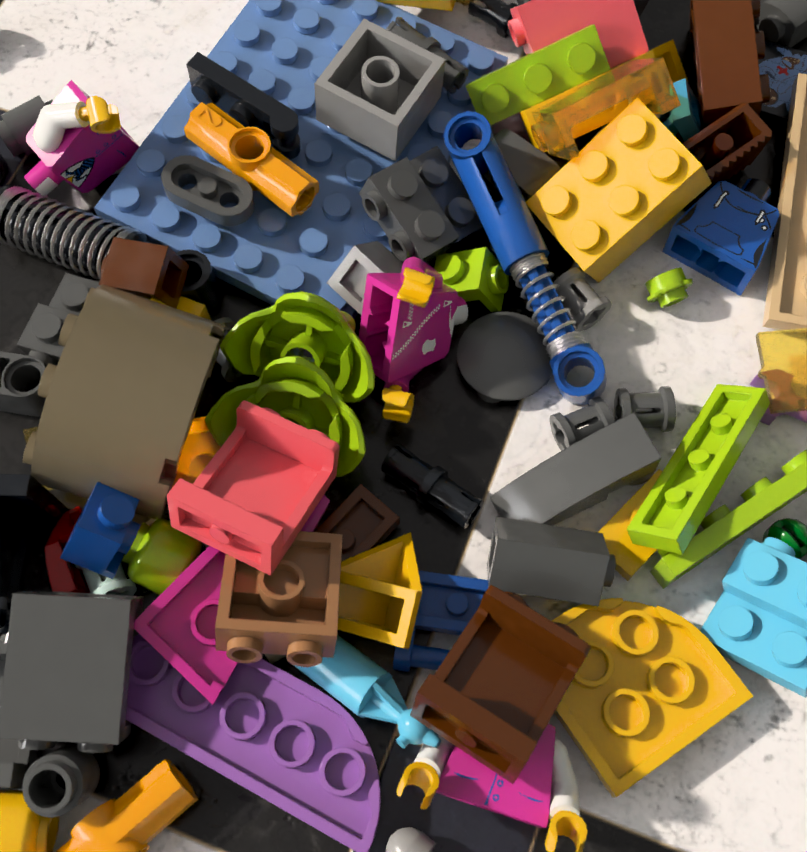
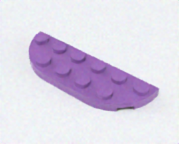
M140 634L133 636L126 720L356 852L370 851L378 828L381 810L380 777L375 757L364 733L353 717L339 703L317 688L261 659L254 663H238L215 705H212Z

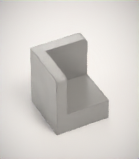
M378 241L354 245L327 284L362 316L367 274L401 273L403 263Z

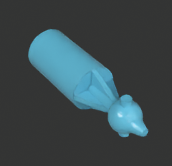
M338 634L334 658L323 657L319 665L312 667L295 666L360 718L368 717L398 724L400 736L396 739V742L402 748H405L408 744L419 745L423 743L435 748L440 745L441 739L437 733L410 716L412 708H407L392 675Z

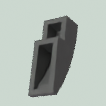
M632 413L540 463L490 496V500L499 517L555 525L606 500L609 493L656 471L662 457L636 414Z

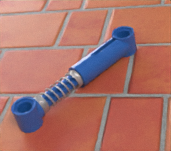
M466 111L459 113L445 127L444 141L446 148L504 273L507 276L513 277L517 287L523 288L521 297L528 300L526 309L534 312L532 321L539 323L537 332L545 336L543 345L547 346V354L551 358L549 365L553 371L554 380L559 392L564 399L572 404H588L589 399L600 397L605 390L607 378L603 360L593 350L591 344L585 342L586 340L583 339L582 332L575 330L576 320H570L568 313L571 309L564 307L562 302L565 297L559 296L557 292L560 285L553 284L551 279L554 273L548 272L546 269L549 263L547 257L550 252L493 135L490 123L485 116L477 112ZM469 140H481L479 145L473 149H461ZM489 171L502 199L494 203L481 174ZM582 365L591 368L594 372V378L586 386L574 387L566 381L568 373L574 367Z

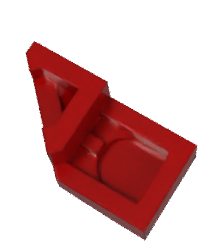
M80 506L62 515L45 545L46 565L52 591L90 593L82 570L76 569L73 563L60 558L82 511Z

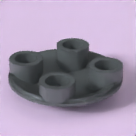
M495 312L475 320L462 334L457 348L459 370L465 381L477 391L479 397L485 402L498 403L500 401L520 400L533 395L550 381L553 371L549 365L551 358L547 354V346L543 345L545 336L537 332L539 323L533 322L530 317L515 312Z

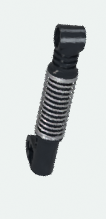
M0 154L1 185L8 172V167ZM15 185L0 186V243L18 248L22 252H28L31 255H37L39 258H45L49 262L63 265L67 269H73L75 272H82L85 276L90 275L94 279H101V265L103 259L109 253L113 237L152 243L145 233L129 226H122L120 223H115L110 219L95 216L93 213L85 212L83 209H77L74 206H68L66 203L58 202L56 199H50L47 196H41L39 193L31 192L26 188ZM188 249L177 252L176 254L189 265L181 296L204 304L208 312L212 311L219 303L221 290L210 261L206 255L196 250ZM193 281H197V282L194 283L193 285H188V286H187V284H189V283H191V282H193Z

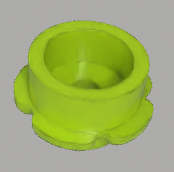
M681 267L664 272L645 283L650 294L647 297V301L651 303L658 301L661 308L674 305L688 297L686 289L693 284L692 278L686 279Z

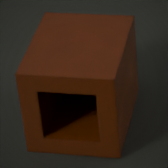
M113 237L109 253L105 256L101 265L99 285L105 284L177 309L189 265L169 246Z

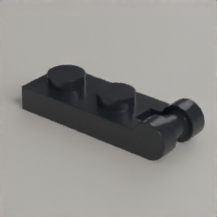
M199 52L187 62L186 66L190 78L191 91L200 103L209 104L212 102L243 126L257 127L265 131L270 138L271 144H273V148L289 160L299 155L301 150L300 137L298 135L299 121L297 114L292 109Z

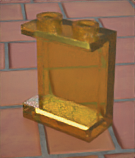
M664 58L631 60L532 111L536 123L531 125V131L539 149L542 152L548 150L550 155L567 160L580 156L571 133V128L625 99L630 104L638 97L653 114L663 115L681 106Z

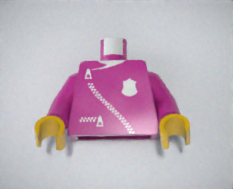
M418 257L407 258L402 264L401 273L367 274L359 338L371 357L374 374L384 381L382 400L385 402V406L382 411V418L402 423L409 422L414 406V395L408 392L410 380L425 366L447 355L450 349L454 325L464 323L468 317V307L465 300L458 296L455 289L443 283L441 273Z

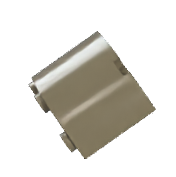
M101 284L97 288L91 287L79 316L71 313L67 315L59 336V345L64 346L57 365L49 363L46 366L39 383L38 396L46 398L38 430L31 434L22 459L23 463L31 465V476L43 486L86 499L90 497L97 482H100L139 499L135 510L136 514L156 520L161 519L167 504V494L172 489L178 472L179 459L207 378L211 377L227 326L105 284Z

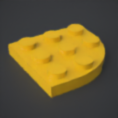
M623 598L600 599L599 606L581 604L552 620V622H559L569 626L578 634L580 639L591 646V650L577 671L554 714L612 798L618 797L753 697L717 648L698 628L680 615L659 605L653 607L638 602L623 601Z

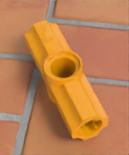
M201 102L190 112V118L184 127L186 137L232 171L233 174L244 178L250 184L252 191L257 190L291 217L298 214L302 215L312 205L316 194L319 192V181L274 149L265 131L257 127L243 126L212 102L209 104Z
M164 759L120 798L110 799L87 814L72 829L70 833L72 838L56 852H147L150 848L148 843L198 800V797L184 774L170 760Z

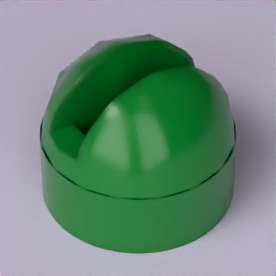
M780 519L774 522L763 535V541L766 537H773L791 546L796 553L795 558L801 559L807 554V526L797 519ZM782 528L787 529L795 537V539Z

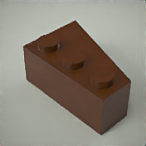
M690 0L689 30L690 37L694 39L695 52H693L694 67L697 69V91L702 130L741 103H748L760 117L762 103L770 101L768 74L760 75L758 60L765 59L764 32H755L754 18L760 17V0Z

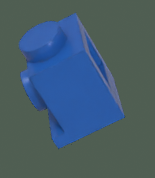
M97 482L78 517L60 558L113 579L123 555L128 553L140 527L139 523L132 521L139 499Z

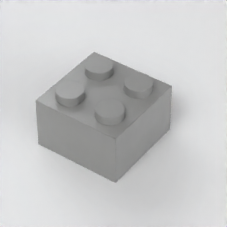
M363 19L314 83L316 120L396 161L441 97L446 59Z

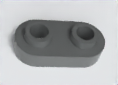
M190 155L173 158L164 166L161 174L162 184L168 199L174 204L223 226L240 225L246 222L253 214L255 206L253 191L250 184L244 178ZM187 184L195 185L192 189H182ZM228 203L238 204L234 207H224Z

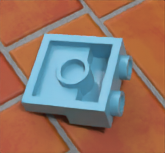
M748 537L723 578L722 585L724 591L700 631L711 641L722 656L806 698L807 562L795 558L796 553L794 549L779 539L766 537L760 543Z

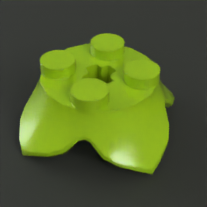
M292 292L278 297L273 306L253 312L240 319L226 334L220 344L223 354L235 369L242 374L255 375L259 378L263 368L273 360L286 356H300L308 359L326 372L333 381L335 389L342 394L343 400L346 403L360 402L370 395L375 387V374L371 357L365 345L355 333L356 324L353 317L344 311H340L335 305L321 296L312 293ZM304 349L312 354V358L303 355ZM291 418L288 419V420H290V421H292V422H294V423H296V424H299V423H298L297 421H295L294 419H291Z
M286 356L273 360L263 368L261 377L257 381L237 386L225 393L211 408L205 418L207 427L216 443L222 446L236 428V409L243 400L259 407L270 408L279 413L283 418L287 420L289 418L294 419L300 426L318 430L339 444L337 477L351 473L362 461L366 453L362 427L353 410L344 402L342 394L335 389L333 381L326 372L308 359L300 356Z

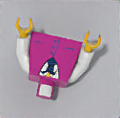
M71 80L51 105H46L41 109L37 122L26 135V142L41 161L24 178L42 196H48L63 180L81 193H88L108 177L120 173L140 146L121 126L116 105H107V102L98 96L90 97Z
M547 724L537 742V746L514 784L438 735L441 739L440 745L435 748L423 744L414 762L409 764L404 770L396 793L401 797L406 786H419L425 793L420 806L423 810L429 807L435 793L538 828H547L548 820L550 819L545 841V848L548 852L555 851L557 836L561 835L569 837L574 842L575 852H582L587 837L586 823L580 817L578 784L566 746L555 738L556 728L551 724Z

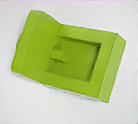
M487 247L436 256L434 269L441 273L443 283L455 289L458 296H461L465 302L480 300L490 312L501 311L504 293L507 292L509 287V277L504 273L500 262Z

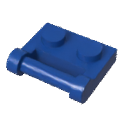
M418 570L422 595L409 649L395 646L393 670L410 672V667L437 670L450 650L414 645L416 629L461 635L479 608L483 595L488 589V580Z

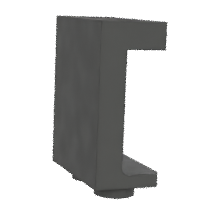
M41 590L12 593L0 709V739L18 740V748L25 750H45L55 747V742L77 743L78 751L85 753L112 751L113 745H119L131 734L132 723L126 721L134 622L143 612L144 596Z

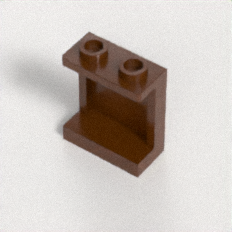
M490 585L483 595L479 608L435 674L430 673L418 690L410 716L514 784L532 755L538 740L577 671L591 650V646L580 639L578 634L569 626L559 622H552L529 608L528 604L518 595L511 592H503L497 587Z

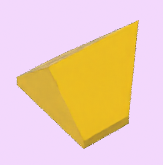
M411 532L341 561L338 630L409 649L422 595Z

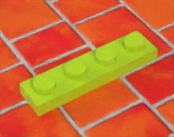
M716 385L627 527V532L633 544L683 555L770 405L766 388Z
M804 450L781 468L786 475L773 484L767 477H764L744 491L740 496L745 503L733 511H730L726 504L706 516L700 524L704 530L691 539L683 555L658 549L657 552L662 558L650 573L664 589L807 492V450Z

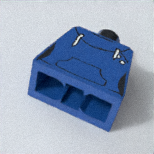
M756 178L748 179L741 189L727 181H718L674 223L662 252L741 296L759 267L780 216L776 207L766 203L771 195L769 186L764 181Z

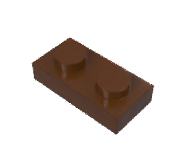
M360 484L315 532L343 534L341 561L379 546L400 524V517Z

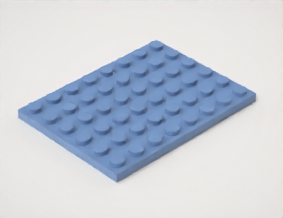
M249 0L207 57L289 107L297 114L301 150L299 155L290 161L319 181V192L316 194L312 205L302 215L298 214L291 217L256 190L253 191L255 206L251 217L246 222L237 226H223L184 209L168 199L162 184L161 174L164 166L173 158L184 155L195 156L233 173L185 135L184 127L190 118V112L200 104L192 94L189 80L94 209L97 216H102L104 219H110L115 223H120L122 226H129L139 230L148 236L150 242L169 246L176 253L188 249L201 252L210 261L217 278L272 306L278 297L286 293L308 292L321 296L335 305L340 311L350 314L355 320L358 312L327 284L328 280L354 245L378 241L393 254L389 246V238L379 223L372 220L366 213L359 192L370 176L405 157L412 160L436 146L439 147L450 163L452 159L444 141L445 127L459 113L466 111L476 112L465 84L507 65L508 57L396 6L376 0ZM397 17H402L420 34L427 38L433 37L441 44L440 48L446 54L469 70L466 81L459 90L456 88L454 94L449 93L442 87L440 99L396 161L316 120L314 83L363 19L387 29L392 21L395 22ZM187 184L182 189H192L195 185ZM228 203L224 207H234L238 204Z

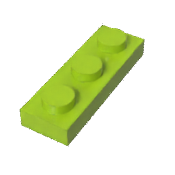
M591 24L465 84L475 111L485 116L490 125H493L611 69L595 24Z

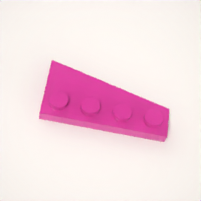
M325 495L301 531L314 532L330 503V500ZM209 546L135 620L134 629L212 705H215L239 662L230 660L226 656V651H216L215 625L225 553Z

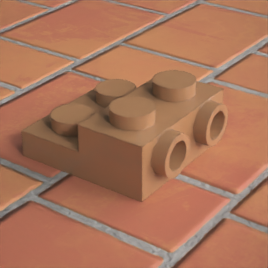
M300 531L271 576L225 554L215 625L216 651H226V656L230 660L239 663L257 662L262 659L263 654L287 655L289 663L300 667L319 665L323 657L334 658L338 629L343 534Z

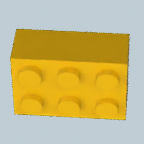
M637 97L528 199L526 204L581 269L600 283L712 182L703 165Z

